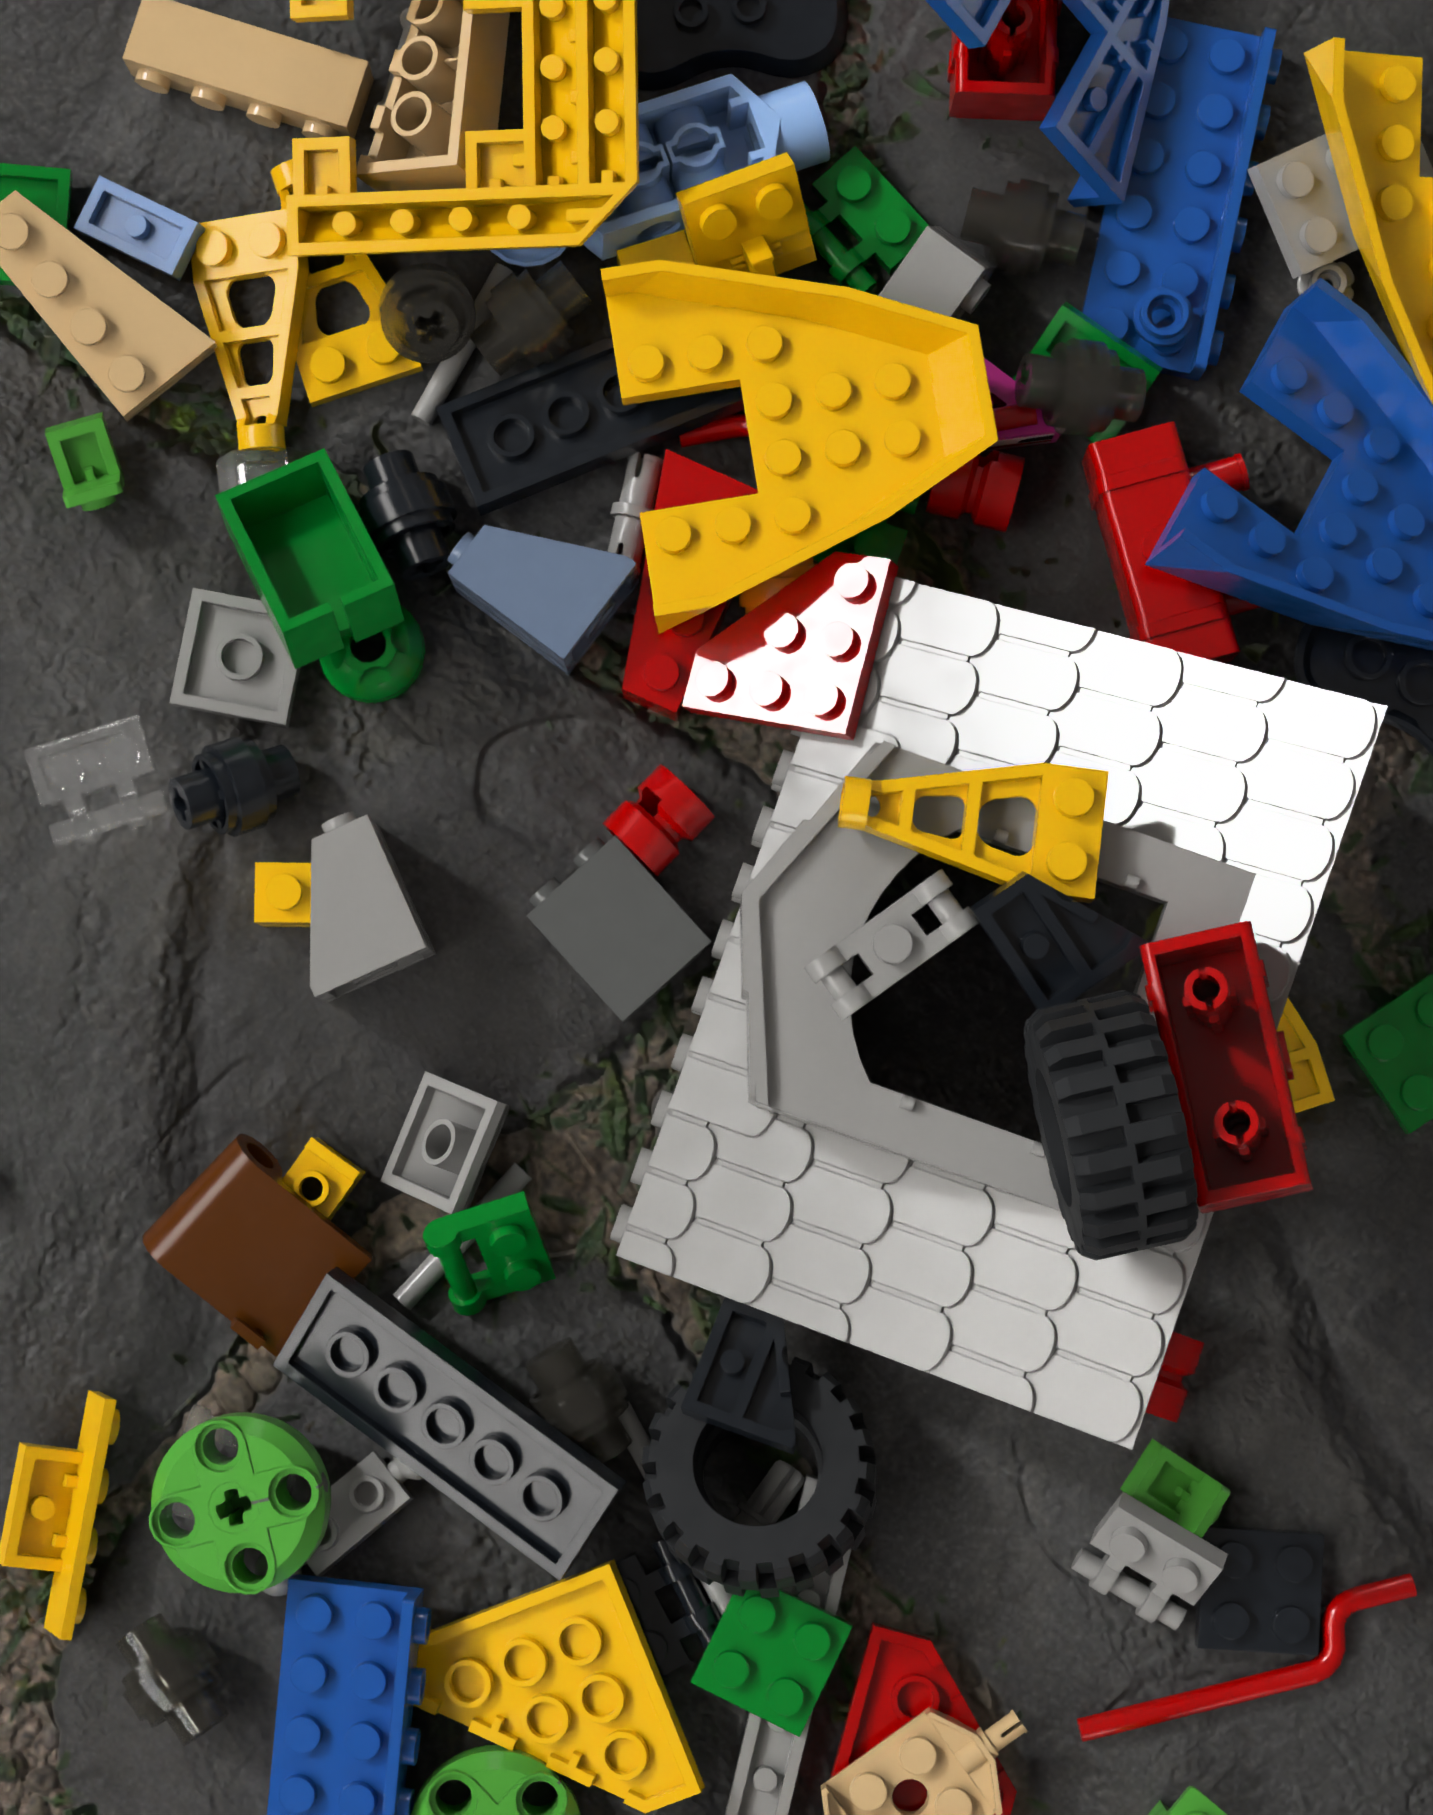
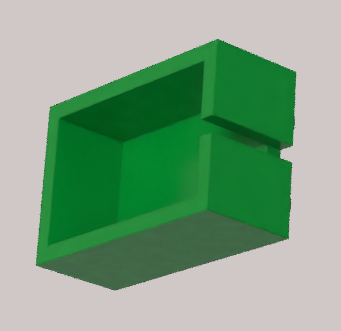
M325 448L215 495L227 532L295 669L345 648L342 641L344 636L351 634L355 642H359L405 621L395 584Z

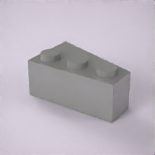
M927 226L878 296L960 319L965 311L971 314L983 300L991 287L988 280L997 270L998 266L943 226Z

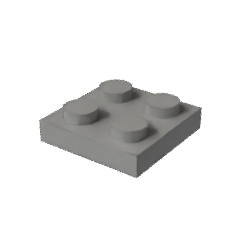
M198 588L192 589L169 702L171 705L286 728L289 727L301 667L294 668L261 600Z

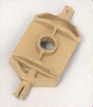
M928 1707L820 1785L824 1815H993L994 1813L1001 1815L1002 1805L995 1758L999 1755L998 1752L1028 1731L1013 1709L1006 1716L983 1731L981 1727L974 1730L953 1717ZM907 1779L917 1780L927 1789L925 1803L915 1811L901 1810L892 1801L895 1787Z

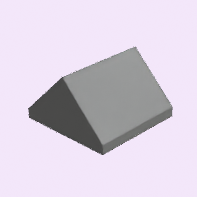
M425 1071L380 1181L450 1214L468 1209L511 1106Z

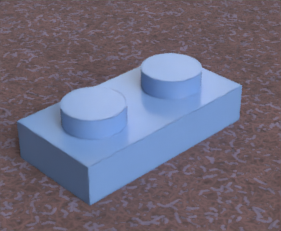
M100 175L74 226V229L81 234L178 281L181 280L196 250L198 238L206 229L198 222Z

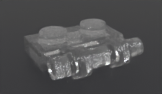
M137 714L23 750L40 806L46 809L65 803L69 819L49 825V832L55 847L78 841L79 845L82 846L97 841L98 834L125 825H129L131 830L148 825V818L170 811L163 789L142 796L139 793L136 780L156 774L158 771L141 717ZM116 786L120 803L90 812L85 796Z

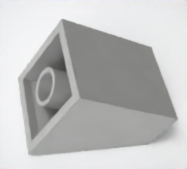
M354 811L341 814L326 821L321 825L324 834L311 839L310 988L315 998L326 1002L335 1000L436 954L379 825L368 815L357 817Z

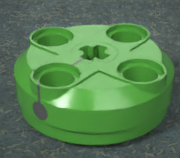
M236 1412L223 1414L211 1418L186 1432L172 1445L164 1456L153 1483L149 1528L153 1537L162 1545L172 1562L194 1581L222 1592L242 1593L244 1595L257 1594L293 1575L312 1557L319 1547L328 1526L331 1511L329 1477L315 1447L302 1433L291 1425L277 1418L258 1413ZM217 1429H226L235 1435L238 1441L236 1457H227L218 1451L215 1445ZM289 1474H298L309 1482L312 1493L309 1502H299L289 1494L287 1490ZM175 1502L183 1503L192 1510L195 1517L193 1530L182 1529L174 1522L172 1507ZM246 1548L257 1549L265 1555L268 1562L266 1575L254 1574L246 1567L244 1562Z
M484 1745L465 1750L435 1769L426 1779L415 1797L410 1815H581L573 1790L561 1774L547 1768L545 1762L521 1750L514 1749L511 1751L499 1745ZM459 1780L469 1787L471 1794L461 1804L450 1805L440 1800L437 1790L446 1781ZM538 1781L548 1782L556 1790V1796L550 1803L538 1807L529 1804L524 1799L523 1792L527 1786Z

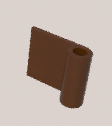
M239 1134L142 1235V1240L147 1251L163 1268L231 1321L230 1328L257 1350L263 1346L275 1357H278L326 1273L335 1267H339L354 1279L371 1262L372 1254L282 1182V1168L277 1159L265 1146L253 1137Z

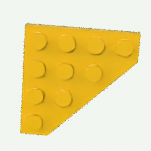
M614 1559L430 1630L427 1645L419 1644L417 1667L426 1668V1685L422 1704L413 1706L433 1715L439 1713L469 1727V1732L508 1750L513 1751L517 1749L531 1754L545 1762V1767L589 1788L591 1785H594L624 1799V1804L645 1814L697 1795L705 1788Z

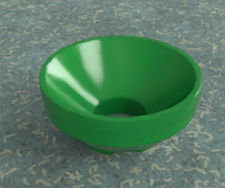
M402 605L400 606L405 621L381 631L386 640V648L383 655L377 660L363 662L355 658L351 650L353 639L351 634L342 637L345 648L319 659L323 674L332 687L343 696L356 702L367 704L384 703L408 691L418 679L423 669L426 655L425 639L413 615Z

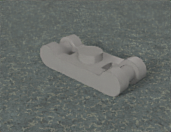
M943 869L934 873L804 967L814 983L822 981L835 999L831 1006L842 1021L979 923L969 909V906L963 909L950 892L949 888L953 883ZM928 904L942 925L926 936L912 915ZM856 955L859 956L872 974V976L858 986L842 966Z

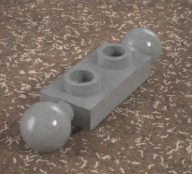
M371 1452L331 1486V1511L328 1526L319 1547L304 1565L308 1564L316 1576H323L414 1499L403 1485V1482L408 1478L413 1480L424 1478L394 1456L393 1460L387 1464L378 1452ZM263 1553L257 1559L254 1566V1574L266 1575L268 1570V1562ZM302 1567L298 1569L293 1575H302ZM289 1578L263 1590V1592L271 1596L287 1595Z

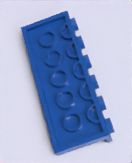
M1167 17L1165 33L1124 203L1104 205L1082 313L1162 367L1163 370L1160 372L1162 374L1199 381L1206 370L1207 364L1216 366L1218 363L1224 338V331L1215 330L1219 308L1228 310L1236 280V275L1226 273L1230 252L1240 253L1248 221L1247 218L1238 216L1242 195L1251 197L1254 191V186L1247 169L1259 164L1257 161L1250 160L1254 139L1263 141L1269 122L1271 106L1261 104L1265 84H1275L1282 59L1283 50L1273 48L1277 29L1265 27L1261 36H1255ZM1156 287H1171L1180 291L1187 297L1193 310V322L1188 334L1177 344L1168 347H1158L1147 343L1139 336L1134 327L1133 313L1138 300L1144 293ZM1158 309L1152 313V320L1159 327H1168L1173 323V317L1167 310Z
M301 1574L292 1575L289 1578L267 1815L411 1814L415 1801V1789L406 1788L408 1765L415 1766L417 1763L421 1737L420 1728L411 1727L413 1705L422 1704L426 1685V1668L417 1667L419 1644L427 1645L432 1620L431 1608L422 1607L424 1588Z

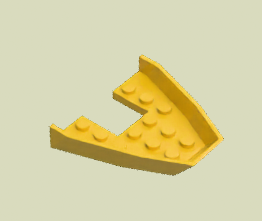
M1333 37L1304 52L1316 101L1354 239L1402 354L1412 367L1418 382L1433 405V177H1420L1423 58L1345 51V38Z
M662 259L600 269L623 406L741 387L758 494L640 512L654 603V616L659 634L889 518L998 441L980 332L977 324L850 287Z

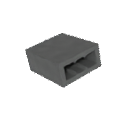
M616 836L611 838L606 844L598 837L573 859V862L579 868L562 884L556 877H553L529 899V902L535 908L526 916L625 1024L712 945V941Z

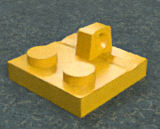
M788 152L675 193L692 257L696 265L778 277V274L817 260L795 164Z

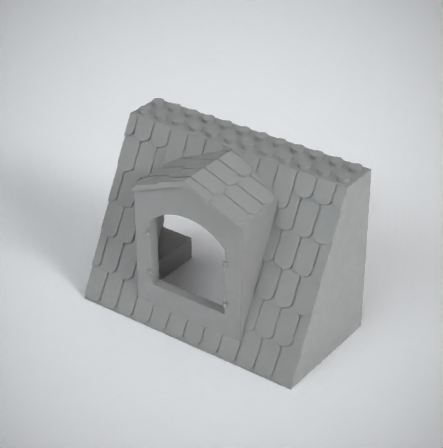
M895 577L854 741L791 730L790 734L800 737L795 753L783 749L771 786V790L780 792L775 809L763 805L751 839V845L761 848L755 866L743 862L731 895V901L740 904L739 911L734 923L725 919L722 920L712 948L711 957L721 960L714 980L705 976L702 977L691 1008V1013L700 1015L701 1018L694 1037L682 1033L671 1064V1069L681 1072L674 1094L664 1090L661 1092L650 1123L661 1128L653 1151L644 1147L641 1148L630 1182L641 1187L633 1207L625 1204L621 1205L610 1235V1240L620 1243L616 1256L1132 1450L1214 1212L1201 1213L1199 1210L1196 1229L1185 1240L1097 1261L1081 1256L1075 1249L1074 1241H1071L1065 1219L1062 1217L1042 1143L870 1083L859 1057L853 1035L851 1015L843 1021L840 1019L831 1006L835 999L822 981L814 983L804 967L864 925L882 892L895 876L921 853L865 831L838 828L839 806L844 777L852 776L871 780H889L1036 763H1051L1109 771L1097 881L1164 905L1151 942L1251 921L1259 957L1264 960L1270 986L1267 988L1277 1030L1388 706ZM870 796L868 815L874 817L878 814L880 805L876 797ZM950 796L921 797L914 803L913 823L920 831L945 838L955 832L961 833L964 802L958 797ZM1022 797L992 800L986 803L979 811L978 834L985 842L1024 855L1032 847L1036 809L1029 800ZM854 957L842 965L850 977ZM1143 965L1133 993L1140 995L1141 999H1144L1148 1004L1144 987L1148 983Z

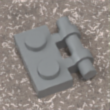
M1122 1492L1096 1526L1089 1543L1106 1553L1105 1556L1101 1559L1085 1548H1081L1071 1565V1569L1090 1580L1089 1587L1099 1593L1106 1595L1108 1592H1111L1136 1607L1135 1614L1149 1623L1158 1620L1171 1629L1177 1630L1187 1610L1169 1599L1170 1596L1175 1594L1194 1606L1223 1570L1228 1554L1127 1493ZM1125 1566H1128L1150 1579L1152 1583L1146 1586L1122 1570Z

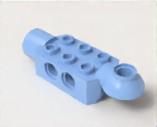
M731 73L638 103L639 184L583 245L601 260H606L617 256L616 250L681 230L685 231L676 192L782 153L788 152L795 164L796 171L829 161L830 147L826 127L815 95L808 83L802 81L757 96ZM567 247L499 249L490 251L506 263L526 268L542 266L559 257Z

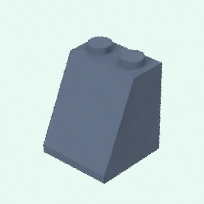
M484 525L476 536L470 532L466 533L448 557V562L453 565L448 571V575L458 594L568 676L639 584L637 563L627 556Z

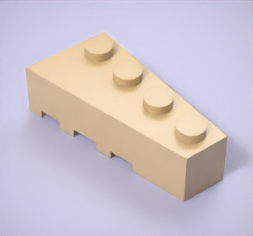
M463 0L411 1L406 20L411 23L405 44L400 50L395 49L388 70L394 75L385 105H377L370 128L375 131V136L368 156L360 155L357 164V177L377 192L466 188L465 131L498 130L510 12L468 14L463 10Z
M16 190L0 202V267L127 422L215 352L214 349L217 347V344L213 339Z

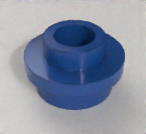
M1153 288L1144 293L1135 306L1133 313L1134 327L1139 336L1151 345L1158 347L1175 345L1184 339L1192 326V306L1187 297L1174 288ZM1158 309L1167 310L1173 317V323L1168 327H1159L1153 322L1152 313Z

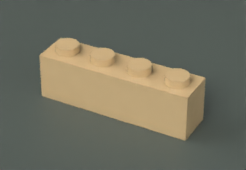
M141 0L123 55V60L131 75L135 77V82L145 89L161 94H168L170 88L191 94L190 99L205 108L223 111L225 105L247 111L246 117L266 127L279 128L282 122L302 128L301 133L307 138L350 136L355 139L374 81L369 62L172 0Z

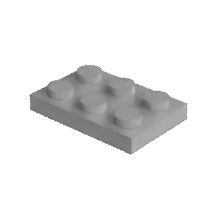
M1326 134L1247 169L1293 279L1359 249L1352 233ZM1421 141L1420 177H1433V168Z

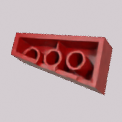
M666 449L655 510L758 494V490ZM646 558L622 684L623 698L677 722L683 710L682 704L696 651L717 635L733 598L659 634L654 616V603Z

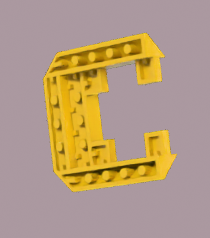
M290 0V19L297 23L354 20V0ZM463 0V10L468 14L522 12L523 129L465 131L466 188L357 192L356 140L354 138L341 136L292 139L293 195H286L287 256L305 257L581 247L639 184L637 0Z

